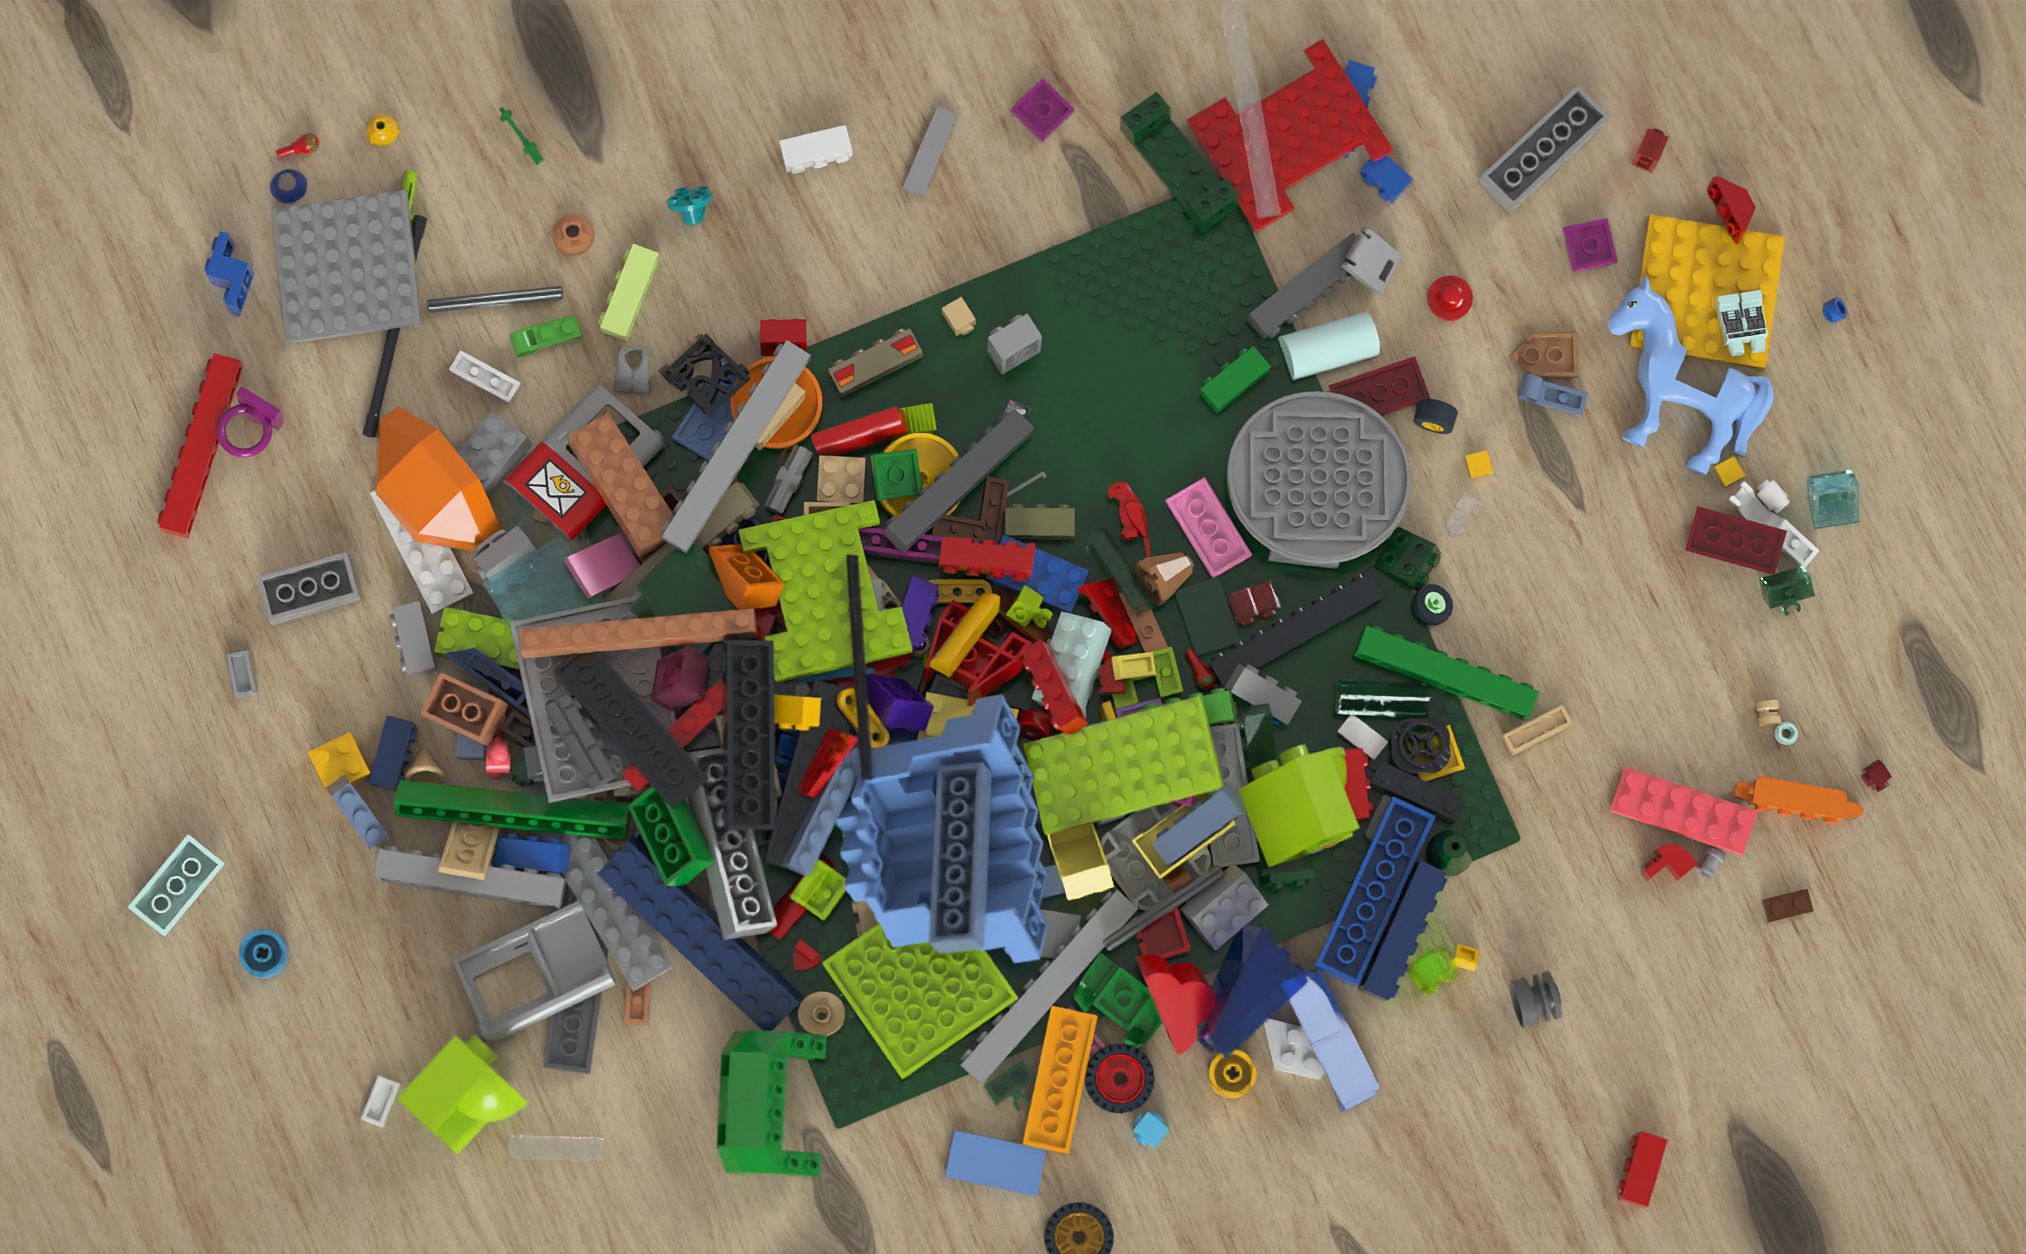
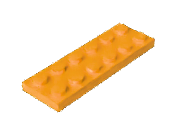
M1051 1006L1023 1145L1069 1154L1098 1015Z

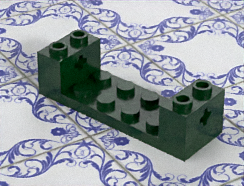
M1155 92L1120 117V130L1203 233L1239 207L1240 195L1226 178L1222 181L1218 179L1171 120V108L1159 93Z

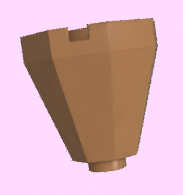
M1180 552L1145 558L1137 563L1134 571L1138 584L1141 588L1146 587L1148 591L1144 593L1147 599L1156 606H1160L1192 574L1194 564L1188 555L1185 556Z

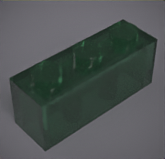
M1269 703L1241 707L1242 716H1238L1239 728L1244 730V737H1241V743L1247 757L1244 758L1246 772H1249L1251 780H1255L1251 772L1253 768L1277 760L1272 711Z

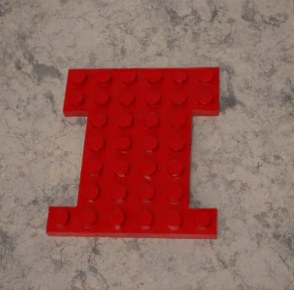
M1324 39L1304 49L1305 55L1314 67L1313 70L1238 115L1227 98L1224 97L1187 119V123L1222 179L1226 178L1240 195L1239 206L1256 233L1295 210L1285 190L1350 151L1363 145L1373 163L1393 152L1392 146Z

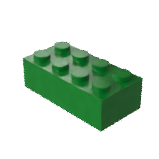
M651 786L628 805L665 886H684L715 861L685 799L675 808L671 809Z

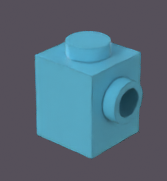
M1147 1112L1145 1116L1141 1113L1132 1123L1135 1126L1133 1132L1136 1134L1134 1138L1143 1146L1147 1143L1153 1149H1155L1170 1129L1163 1124L1165 1120L1156 1112L1153 1114Z

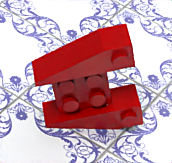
M954 600L950 602L940 616L925 667L926 683H929L937 670L930 667L931 660L970 610ZM1014 632L1010 633L1000 648L979 638L950 676L951 679L969 688L967 705L971 707L976 703L977 699L984 698L1019 674L1024 667L1022 659L1025 658L1021 650L1030 646L1032 642Z

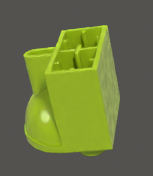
M1305 744L1291 748L1279 755L1283 763L1282 766H1279L1277 760H1273L1253 768L1251 772L1255 781L1238 789L1268 867L1303 858L1326 845L1354 836L1352 832L1359 829L1344 790L1347 779V767L1345 761L1346 754L1343 747L1332 748L1309 754Z
M474 1034L466 1043L455 1035L396 1098L457 1155L488 1122L507 1119L529 1104L490 1067L498 1056Z

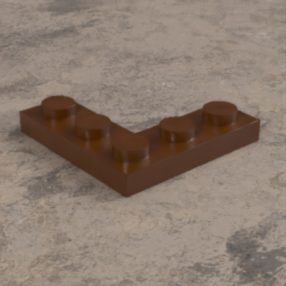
M988 476L985 478L979 521L945 515L931 528V535L967 538L975 541L993 540L1000 545L1009 480Z

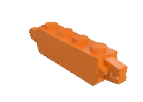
M1763 776L1753 783L1737 782L1734 788L1735 798L1749 802V806H1754V810L1760 812H1768L1771 809L1778 811L1777 814L1782 816H1791L1792 813L1799 814L1801 819L1814 820V817L1821 818L1827 824H1837V821L1841 822L1844 818L1856 819L1864 812L1861 804L1847 801L1848 796L1846 793L1836 789Z

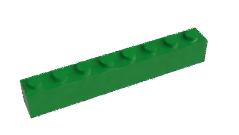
M1375 625L1366 626L1362 630L1353 656L1523 721L1531 717L1539 691L1533 689L1532 685L1523 682L1518 684L1513 682L1512 678L1507 675L1499 674L1498 676L1490 673L1491 670L1486 667L1471 666L1467 660L1462 658H1450L1444 651L1429 650L1423 643L1416 641L1413 643L1404 640L1405 638L1402 635L1396 633L1390 635Z

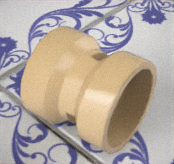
M1778 700L1755 703L1756 710L1759 712V718L1757 719L1759 727L1781 724V716L1778 715Z

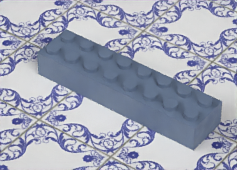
M982 762L938 767L929 943L939 953L984 949L992 772Z

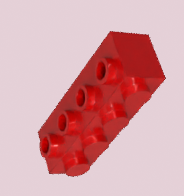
M1040 639L1021 650L1025 657L1022 659L1025 668L1032 672L1034 678L1031 680L1038 691L1041 690L1044 696L1041 698V701L1045 708L1051 711L1053 717L1050 719L1054 727L1070 735L1088 725L1051 647Z

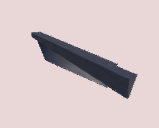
M476 648L447 652L445 654L530 717L523 682Z

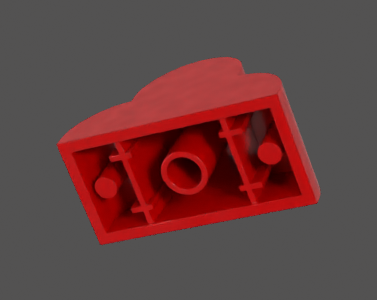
M1154 954L1140 956L1136 959L1167 1036L1177 1055L1182 1054L1196 1040V1024L1206 1020L1213 1012L1215 995L1202 971L1197 966L1191 963H1178L1169 966L1168 962L1161 956Z

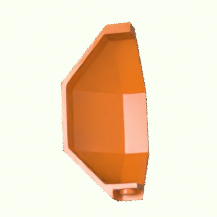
M400 407L395 408L380 419L377 429L375 493L416 542L474 551L479 544L495 532L502 530L479 478L437 428Z

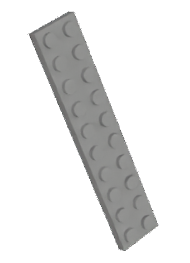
M544 781L535 782L520 791L521 793L547 795ZM536 831L538 836L542 837L541 841H548L549 838L563 839L562 843L571 844L569 871L561 872L577 900L581 902L583 910L633 992L672 969V963L645 919L597 875L609 860L595 837Z

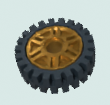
M1083 1202L1070 1203L1060 1207L1051 1215L1044 1231V1244L1048 1254H1110L1114 1242L1113 1228L1105 1213L1096 1206ZM1082 1231L1086 1237L1085 1242L1076 1244L1072 1239L1073 1233Z

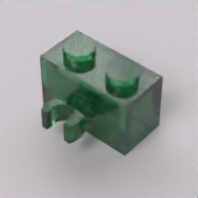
M1804 566L1759 578L1764 601L1770 609L1781 606L1786 616L1789 615V606L1794 605L1796 611L1800 612L1801 606L1798 601L1815 596L1811 576Z
M1022 1060L983 1085V1088L995 1107L1012 1097L1014 1099L1013 1106L1019 1112L1021 1110L1018 1106L1020 1099L1026 1100L1028 1105L1031 1104L1029 1096L1022 1094L1021 1090L1034 1083L1036 1079Z

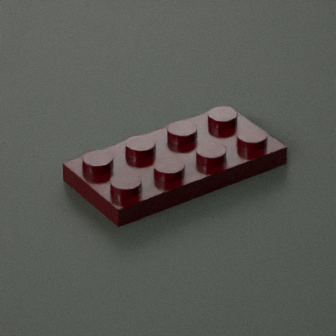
M1415 356L1328 386L1331 393L1341 394L1358 400L1374 409L1381 416L1417 405L1421 399L1430 398Z
M1697 506L1685 551L1775 575L1787 530Z

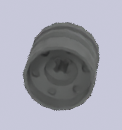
M1549 971L1542 973V981L1538 974L1533 975V986L1531 987L1525 977L1509 982L1513 1007L1522 1029L1537 1025L1538 1013H1541L1546 1022L1551 1021L1550 1012L1555 1020L1562 1018L1560 993Z

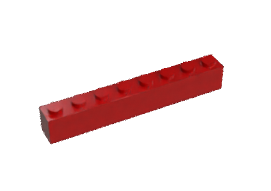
M214 353L212 359H208L205 370L208 372L205 381H201L199 387L200 399L199 402L194 403L192 409L194 418L192 424H188L185 431L187 440L185 446L181 445L178 453L180 462L178 467H174L171 475L173 484L171 489H167L164 497V502L167 503L164 511H160L157 519V524H160L159 528L163 532L189 539L219 445L217 425L223 413L231 407L244 366L240 360Z

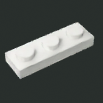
M461 350L449 369L451 373L508 404L511 403L521 385L515 379Z

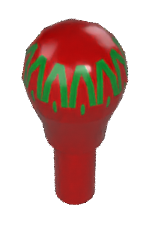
M306 133L292 142V145L276 150V154L280 159L294 153H314L319 148L320 142L313 133Z
M1193 649L1187 650L1184 654L1193 667L1192 670L1197 685L1203 690H1210L1216 684L1215 674L1204 663L1200 662Z

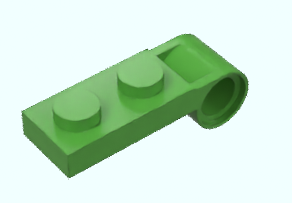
M575 315L519 329L509 334L516 357H524L534 353L536 350L577 340L582 336Z

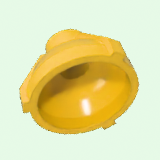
M374 114L375 117L368 122L366 129L370 144L377 146L392 144L401 132L396 121L388 115ZM383 123L385 127L377 129L378 124Z

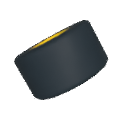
M1424 398L1418 403L1413 421L1422 429L1439 434H1449L1453 431L1458 411L1446 402Z

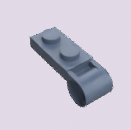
M1523 374L1517 397L1523 401L1582 416L1588 393L1543 381L1542 378L1535 375Z

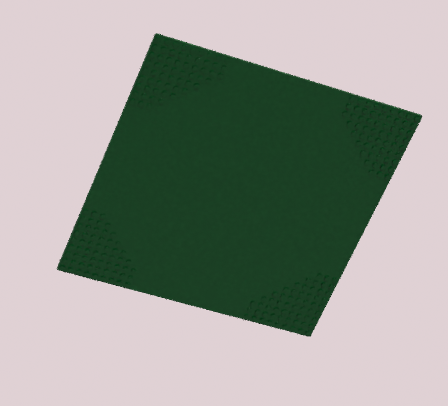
M1173 197L807 347V353L811 357L806 368L816 378L822 393L821 416L811 434L893 407L903 408L932 403L937 434L933 435L947 441L962 458L967 453L965 450L974 441L978 443L983 439L981 435L990 426L995 428L999 424L997 420L1004 414L1010 400L1031 408L1029 415L1021 414L1034 427L1031 436L997 466L988 477L1009 480V492L1044 471L1047 476L1045 479L1041 476L1008 496L1005 508H1009L1012 504L1024 505V508H1033V505L1036 504L1047 505V508H1056V505L1062 504L1070 505V508H1075L1074 540H1015L1025 544L1035 543V548L1089 570L1085 584L1113 579L1119 594L1139 586L1134 567L1139 561L1146 558L1142 535L1138 539L1122 540L1120 533L1124 527L1119 517V501L1116 498L1112 497V499H1109L1108 489L1113 483L1126 482L1130 486L1144 509L1151 557L1181 552L1185 556L1188 555L1194 564L1192 574L1164 604L1156 606L1147 599L1167 646L1173 648L1184 692L1161 698L1156 676L1134 681L1139 703L1160 698L1163 705L1166 704V700L1172 698H1180V701L1189 699L1191 694L1202 693L1203 696L1210 695L1211 690L1221 688L1217 680L1215 686L1210 690H1203L1197 685L1192 670L1193 667L1184 654L1187 650L1193 649L1200 662L1209 668V664L1212 662L1211 658L1220 652L1226 654L1232 651L1231 646L1242 640L1244 643L1252 639L1251 635L1261 629L1264 632L1272 628L1271 624L1281 618L1285 621L1293 617L1291 615L1293 611L1301 607L1307 609L1312 606L1311 602L1320 596L1327 598L1332 595L1331 591L1342 584L1346 587L1352 584L1351 579L1363 573L1366 576L1370 573L1384 596L1381 602L1259 669L1257 675L1263 678L1266 675L1278 681L1276 686L1282 689L1285 686L1297 692L1295 697L1302 701L1288 725L1279 721L1269 740L1265 741L1248 730L1259 708L1232 693L1233 701L1236 702L1248 784L1255 781L1251 772L1253 768L1273 760H1277L1279 766H1282L1283 763L1279 755L1305 744L1309 754L1337 747H1343L1344 750L1357 749L1337 733L1351 714L1388 741L1374 761L1368 757V768H1365V777H1369L1371 782L1380 761L1398 768L1392 759L1391 734L1394 727L1400 721L1408 718H1434L1444 723L1445 726L1450 725L1465 769L1428 781V783L1466 801L1454 824L1435 817L1415 862L1423 861L1429 864L1426 856L1428 843L1434 835L1444 830L1458 831L1469 840L1473 850L1471 862L1520 841V835L1458 695L1353 656L1362 630L1366 626L1370 627V625L1378 626L1383 629V632L1390 635L1392 633L1402 635L1405 638L1404 640L1413 643L1416 641L1423 643L1429 650H1437L1426 623L1422 622L1413 610L1412 601L1414 595L1407 582L1378 568L1375 563L1388 538L1364 555L1339 562L1337 569L1268 561L1270 549L1251 535L1239 520L1232 506L1227 488V464L1233 442L1243 425L1258 410L1279 398L1302 392H1323L1316 374L1292 381L1278 338L1279 336L1297 332L1293 323L1288 325L1286 322L1280 327L1282 331L1272 339L1268 336L1263 340L1246 320L1249 313L1279 290L1240 206L1202 233ZM962 297L976 319V325L973 326L974 329L968 334L956 336L944 318L942 308ZM1028 313L1042 335L1041 352L1001 375L987 353L988 337L991 336L989 333L999 326L1002 328L1006 327L1015 316L1019 314L1024 316ZM903 328L907 330L910 328L923 352V357L841 398L828 374V369L831 368L830 365L840 359L845 361L851 358V354L857 350L863 349L865 351L871 348V345L877 340L884 339L885 341L891 338L892 334L897 330ZM1254 346L1271 366L1270 372L1216 414L1199 394L1202 388L1201 383L1210 376L1212 378L1220 373L1218 370L1225 363L1229 362L1232 364L1237 360L1236 355L1244 348L1249 350ZM687 396L637 416L652 430H658L664 436L663 442L665 444L643 468L660 494L672 486L683 501H685L688 494L686 490L693 480L697 482L701 476L699 470L706 461L672 439L677 428L694 404ZM627 421L617 424V427L630 446L640 435L639 431ZM811 434L796 444L808 449L813 455L803 473V479L798 490L791 496L782 515L770 511L764 505L775 485L774 480L780 468L785 465L778 460L784 448L772 449L763 447L759 451L754 447L737 473V481L743 483L760 504L753 516L761 525L773 522L772 518L774 515H780L786 519L803 516L804 502H817L819 454L813 444ZM891 439L840 455V457L866 458L864 502L875 501L880 520L879 525L870 526V528L887 529L885 524L893 517L885 510L879 500L876 501L870 456L882 453L893 442ZM567 445V451L573 454L572 449ZM788 449L782 459L783 462L786 463L792 450ZM1204 477L1252 553V557L1214 579L1209 575L1165 502L1166 499ZM985 479L959 502L958 506L950 514L951 516L979 521ZM607 505L585 527L592 545L619 533L616 529L619 524ZM1005 513L1000 542L1005 535ZM931 529L925 535H931ZM865 555L867 565L870 566L879 579L887 584L900 602H902L907 584L912 576L929 581L932 579L985 580L987 575L980 573V576H970L966 574V571L957 570V573L943 572L942 568H939V564ZM635 556V558L637 559V561L639 562V564H640V566H641V565H642L641 562H640V561L638 560V558ZM990 584L992 593H995L1000 588ZM1146 587L1142 588L1143 593L1148 592ZM960 589L953 590L955 596H960L962 593ZM983 589L976 591L978 596L985 593ZM1005 590L1013 598L1016 597V594ZM1080 594L1072 614L1104 622L1098 611L1094 613L1089 606L1092 602L1087 595ZM889 604L885 607L886 610L897 608L894 604ZM936 604L935 607H931L929 614H932L933 617L929 627L924 628V633L930 642L936 633L940 616L949 604ZM962 604V605H964V606H966L967 608L971 609V607H972L974 604ZM1040 605L1039 608L1048 609L1053 613L1049 621L1046 620L1047 623L1045 625L1053 632L1048 638L1052 640L1061 613ZM778 623L775 626L773 635L784 633ZM1109 637L1105 651L1114 657L1144 653L1140 642L1118 648L1111 637ZM924 642L922 648H917L916 650H923L926 647V643ZM913 656L912 659L914 661L904 669L900 666L894 671V677L905 679L917 690L924 671L922 666L923 657ZM1025 667L1019 674L985 696L991 697L1003 694L1009 707L1015 706L1023 710L1036 708L1045 712L1050 711L1032 699L1035 686H1032L1031 679L1034 676ZM939 671L936 672L946 677V675L940 673ZM1099 674V677L1095 678L1093 684L1095 688L1091 699H1088L1086 704V721L1088 724L1102 720L1098 708L1102 703L1108 701L1111 702L1116 717L1113 695L1098 694V691L1102 688ZM933 676L932 679L930 680L926 692H928V690H929V688H930V685H931V683H932V681H933L934 676ZM778 727L775 736L774 756L787 759V757L775 752L781 734L792 737L793 735L782 731V728ZM1053 727L1052 733L1049 737L1062 734L1064 732L1061 729L1057 730L1055 727ZM1415 728L1410 730L1412 733L1416 732L1418 735L1430 732L1423 728ZM1021 734L1017 739L1016 745L1019 750H1024L1023 744L1035 740ZM1404 735L1403 748L1407 755L1409 750L1405 740L1408 738ZM775 763L776 770L785 774L787 766ZM1417 773L1411 774V775H1413V776H1415V777L1418 778ZM1371 787V790L1367 791L1368 800H1372L1374 814L1383 795L1391 798L1393 796ZM1135 812L1127 813L1124 819L1098 827L1096 822L1093 823L1100 843L1102 837L1108 831ZM1369 814L1368 820L1357 821L1359 829L1352 832L1354 836L1338 842L1333 847L1324 848L1320 852L1310 853L1303 857L1305 869L1314 868L1315 878L1308 880L1307 885L1294 886V883L1286 884V887L1272 889V886L1262 887L1258 862L1236 865L1246 873L1268 906L1217 950H1214L1201 938L1181 911V908L1186 903L1183 902L1177 907L1191 950L1187 954L1167 959L1166 961L1169 966L1178 963H1191L1197 966L1205 975L1335 920L1371 842L1364 840L1363 836L1373 814ZM834 824L821 853L840 867L841 872L839 874L846 878L850 868L840 854L844 838L842 831ZM1035 824V828L1043 841L1039 860L1043 867L1051 866L1050 862L1055 860L1048 837L1044 834L1042 824ZM767 845L757 846L773 907L800 877V874L791 869L763 862ZM1230 866L1223 868L1222 871L1224 872ZM1111 875L1113 883L1111 888L1068 900L1066 893L1043 898L1040 909L1080 915L1079 926L1083 928L1088 923L1085 918L1094 908L1098 911L1104 905L1101 900L1109 891L1114 893L1118 890L1128 900L1129 898ZM847 891L844 892L825 920L807 910L781 941L777 940L769 932L755 935L765 960L804 996L799 1004L788 1014L795 1032L808 1033L799 1022L798 1010L801 1002L810 994L828 992L837 996L843 1003L845 1019L839 1030L827 1036L826 1059L815 1058L814 1060H807L834 1126L837 1129L846 1127L969 1075L960 1066L963 1063L960 1058L969 1048L973 1051L979 1045L976 1040L984 1031L989 1033L995 1027L991 1023L1000 1013L1005 1016L1010 1010L1007 1006L902 1079L822 964V962L859 938L855 924L860 922L858 913L853 914L851 904L853 899ZM1137 909L1124 925L1129 923L1132 918H1136L1146 911ZM1133 935L1110 951L1105 946L1100 952L1148 988L1136 959L1141 956L1139 944L1142 943V940L1137 942L1136 936ZM802 940L819 954L821 962L810 969L795 971L793 964L795 946ZM1005 947L985 950L1019 998L1026 992L1023 987L1031 978L1036 981L1041 975L1039 969L1047 961L1052 963L1055 960L1040 957L1037 960L1014 963L1011 956L1004 951ZM1092 961L1052 1006L1065 1009L1072 1006L1076 1011L1084 1012L1073 998L1072 992ZM1093 1005L1086 1012L1098 1015L1097 1020L1106 1017L1105 1014ZM1051 1007L1005 1059L1044 1043ZM820 1014L817 1018L819 1020H824L826 1016L824 1014Z

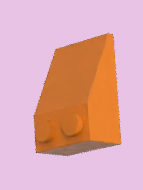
M741 544L711 546L709 548V553L725 594L736 608L743 610L776 606L784 583L755 552L744 554Z

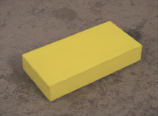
M1153 652L1112 657L1115 680L1156 675Z

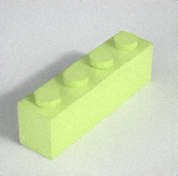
M636 244L632 245L631 250H626L623 262H625L623 270H618L615 278V283H617L615 291H610L606 301L609 306L606 312L601 313L598 324L601 325L602 333L626 342L628 341L659 262V253Z

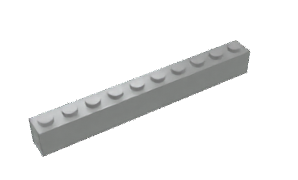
M788 340L784 345L781 343L778 345L773 354L776 357L773 363L766 364L761 372L762 380L759 384L755 382L748 393L751 396L747 403L742 402L736 412L739 415L734 423L729 422L723 432L726 436L722 443L717 441L711 451L714 454L709 462L705 461L699 470L701 476L697 482L693 480L686 490L688 493L685 501L680 500L673 511L676 513L673 520L670 521L668 519L661 529V532L664 533L662 539L686 554L810 360L811 355Z
M1118 890L1114 893L1109 891L1101 900L1104 905L1098 911L1094 908L1085 918L1088 923L1083 928L1078 926L1070 935L1072 941L1067 946L1063 943L1055 951L1054 954L1057 956L1052 963L1047 961L1039 969L1041 975L1035 981L1031 978L1023 987L1026 992L1022 997H1018L1016 1001L1008 1006L1010 1010L1005 1016L1001 1013L991 1023L995 1027L989 1033L984 1031L976 1040L979 1045L973 1051L969 1048L960 1058L963 1061L960 1066L980 1084L989 1077L1105 946L1103 940L1120 929L1136 912L1138 908Z

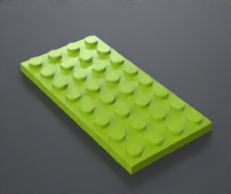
M1202 696L1087 726L1070 735L1062 733L1023 744L1028 767L1034 776L1032 784L1045 835L1224 788Z

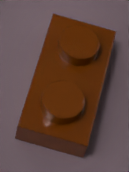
M1808 889L1762 900L1767 923L1814 911Z

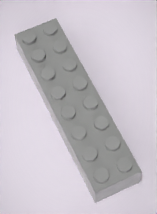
M719 748L690 752L688 755L708 777L704 784L688 796V801L695 821L715 860L706 868L723 938L731 939L766 933L777 926L753 830H723V750Z
M385 846V850H378L374 877L379 882L552 910H559L564 907L567 882L559 873L547 872L546 876L540 875L538 870L524 868V872L517 871L514 866L501 865V868H496L490 863L485 880L439 872L441 854L432 853L431 857H427L421 851L408 850V853H402L399 848Z

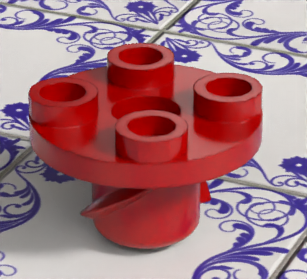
M1452 275L1443 276L1435 280L1427 294V304L1431 312L1436 317L1448 322L1464 317L1469 312L1473 303V293L1468 283L1462 278Z

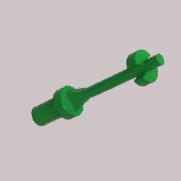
M503 107L500 108L499 111L502 113L500 120L502 122L508 121L525 146L523 149L525 154H529L536 165L541 164L544 159L537 151V145L534 142L530 143L510 118L511 114H513L512 111H505Z

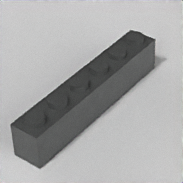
M1354 232L1249 313L1246 320L1263 340L1268 336L1271 339L1282 331L1280 328L1286 322L1288 325L1292 324L1299 317L1298 313L1300 311L1311 309L1317 303L1315 300L1319 296L1326 297L1334 290L1333 285L1337 282L1342 284L1351 276L1341 266L1343 262H1347L1352 266L1354 264L1345 258L1357 237Z

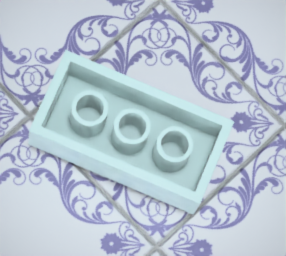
M1061 611L1050 647L1084 713L1112 630L1104 622ZM1035 688L1032 699L1041 706H1044L1041 698L1044 696L1041 690L1038 691Z

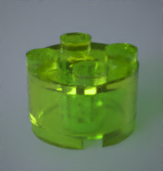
M1444 945L1438 946L1441 951L1434 952V950H1431L1411 963L1413 968L1410 969L1408 967L1406 971L1420 994L1430 995L1439 989L1438 984L1446 981L1448 983L1459 976L1457 973L1459 968Z

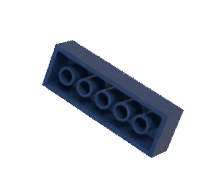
M1423 861L1414 862L1358 990L1382 1001L1394 999L1399 989L1397 981L1399 977H1404L1409 967L1406 961L1410 955H1414L1418 947V943L1415 941L1418 935L1423 934L1427 927L1428 921L1425 920L1427 914L1432 913L1436 907L1438 900L1435 899L1437 892H1442L1447 882V879L1444 878L1446 872Z

